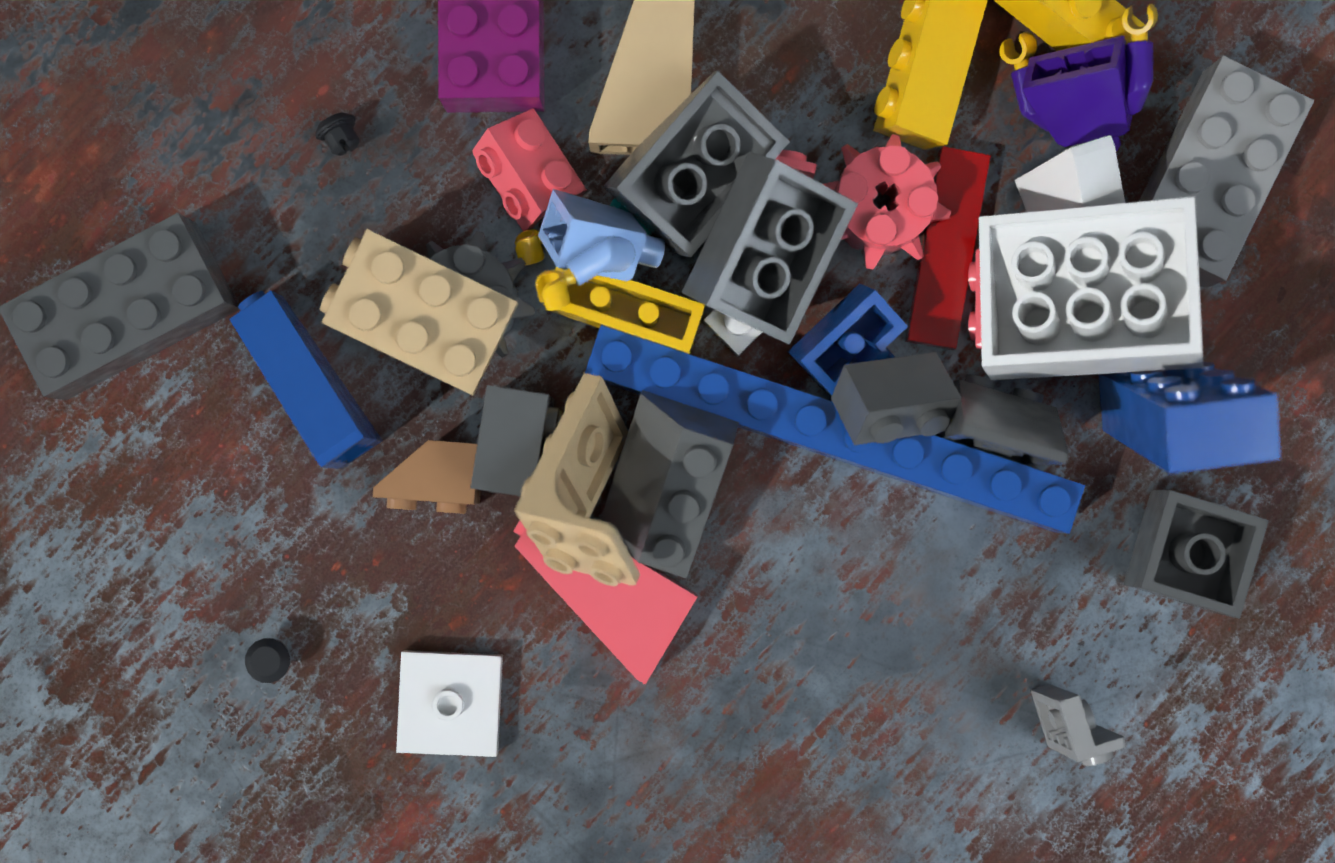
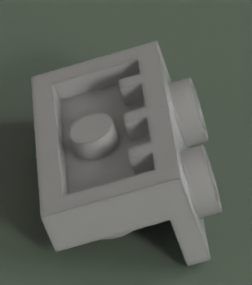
M1050 684L1030 690L1049 748L1078 763L1082 762L1084 766H1093L1113 759V751L1127 747L1124 736L1096 725L1088 702L1085 699L1081 700L1080 695Z

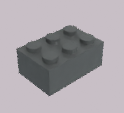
M748 152L682 293L790 345L858 203L777 159Z

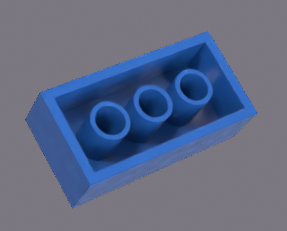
M1203 362L1204 368L1099 374L1103 431L1169 474L1280 460L1277 394L1257 386L1254 379L1235 377L1234 371L1216 369L1212 362Z

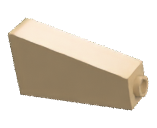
M634 0L589 131L591 154L630 155L691 95L695 0Z

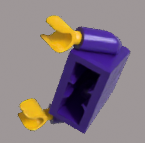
M1148 4V23L1144 27L1134 24L1132 20V5L1123 13V27L1132 34V42L1127 44L1123 35L1033 57L1037 51V40L1032 33L1023 32L1019 35V42L1022 46L1021 55L1016 52L1012 38L1004 40L999 49L1000 56L1006 63L1014 64L1015 71L1011 73L1019 110L1023 117L1044 131L1050 132L1058 145L1068 147L1111 135L1115 144V150L1117 151L1121 146L1119 136L1125 135L1130 131L1132 115L1143 109L1153 83V42L1148 41V31L1154 27L1158 19V12L1153 4Z

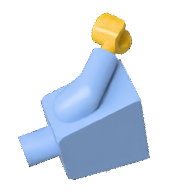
M556 189L552 190L540 231H522L515 240L517 258H522L526 263L525 266L538 263L545 258L543 244L556 267L565 270L563 272L559 270L544 271L536 279L538 299L540 302H544L545 308L548 311L559 310L569 304L570 299L567 286L575 282L580 286L596 275L629 281L633 278L638 264L657 268L663 259L665 250L664 240L646 235V231L631 213Z

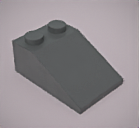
M717 70L630 154L605 183L603 188L657 238L663 239L665 245L674 254L691 257L708 238L748 152L776 159L790 141Z
M971 374L966 375L965 381L956 380L953 382L962 399L946 431H942L935 436L1029 467L1066 464L1069 452L1057 407L1042 403L1044 395L1021 388H1014L1013 395L994 390L995 381Z

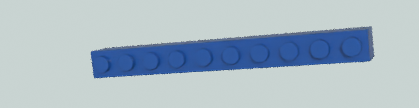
M600 325L585 370L586 374L603 377L606 384L639 395L644 390L739 422L738 428L1056 533L1070 534L1085 488L1083 484L935 435L898 438L883 444L873 442L854 445L832 401Z

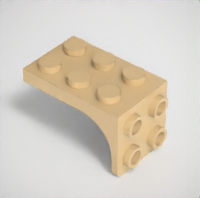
M368 229L362 240L355 237L343 259V265L347 266L348 269L340 285L333 283L327 290L321 303L320 311L326 313L321 323L474 396L518 306V302Z
M584 373L576 390L568 396L564 414L554 433L550 434L546 439L543 455L533 475L526 479L522 487L521 498L514 511L527 530V536L534 541L544 557V563L551 569L564 574H571L573 570L589 574L597 581L609 586H617L619 582L627 585H636L640 573L617 530L608 523L589 519L619 458L628 435L624 421L601 376Z

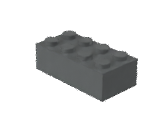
M176 213L0 305V314L43 397L69 400L240 309L197 223L180 213Z

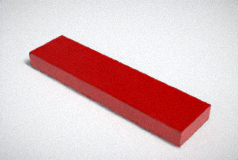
M944 146L939 150L937 161L940 163L941 168L934 176L937 186L938 203L949 209L951 214L949 219L930 222L925 228L922 243L924 257L919 260L905 342L948 350L957 349L969 281V265L973 258L991 155Z

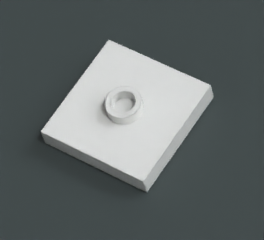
M402 651L396 753L497 757L503 654Z

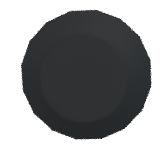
M343 112L329 116L318 125L315 137L321 141L326 140L332 154L338 156L347 154L344 148L345 144L352 151L359 144V138L352 128L356 118Z
M263 638L255 641L248 648L245 655V666L253 679L261 683H272L280 680L287 673L290 666V655L282 642L274 638Z

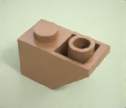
M426 441L373 487V497L387 498L386 508L417 510V501L437 502L436 512L466 514L467 504H480L481 490L470 488L477 444Z

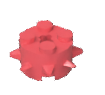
M894 134L891 135L885 147H875L863 153L858 152L849 144L844 145L841 149L846 164L845 169L838 181L823 184L858 203L841 240L844 239L854 249L863 250L866 269L874 270L882 255H890L902 249L917 260L923 258L924 253L919 234L930 222L947 220L951 214L949 209L938 203L937 186L933 178L941 168L940 163L935 161L924 164L915 154L908 152L905 147H902L900 136ZM878 193H881L882 196L886 194L891 198V211H888L886 205L881 209L874 205L873 201Z

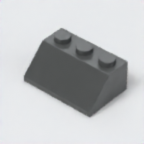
M644 390L641 391L600 519L601 522L608 523L617 530L629 554L637 562L687 579L734 444L739 422Z

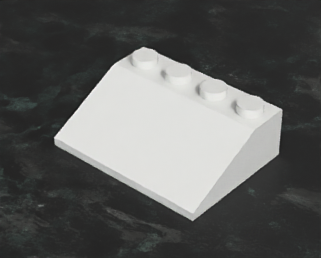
M1195 197L979 217L982 367L990 380L1204 368Z

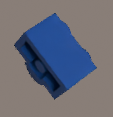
M859 283L804 335L788 353L819 387L832 395L845 364L896 358L887 346L908 326L875 289Z

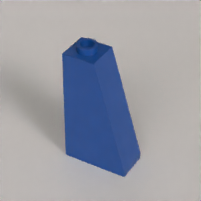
M259 291L250 295L239 304L240 312L229 320L320 467L343 469L383 441L283 296L273 291H269L266 294L264 291Z

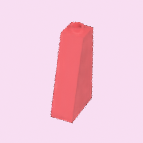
M519 520L513 531L521 536L515 548L638 681L646 685L696 601L697 593L655 568L637 562L632 556L631 558L640 573L636 585H627L619 582L617 586H609L597 581L589 574L573 570L571 574L557 572L544 563V557L534 541L527 536V530Z

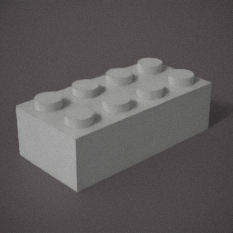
M1224 55L1202 72L1139 202L1195 197L1199 285L1204 288L1227 280L1314 102L1313 99Z

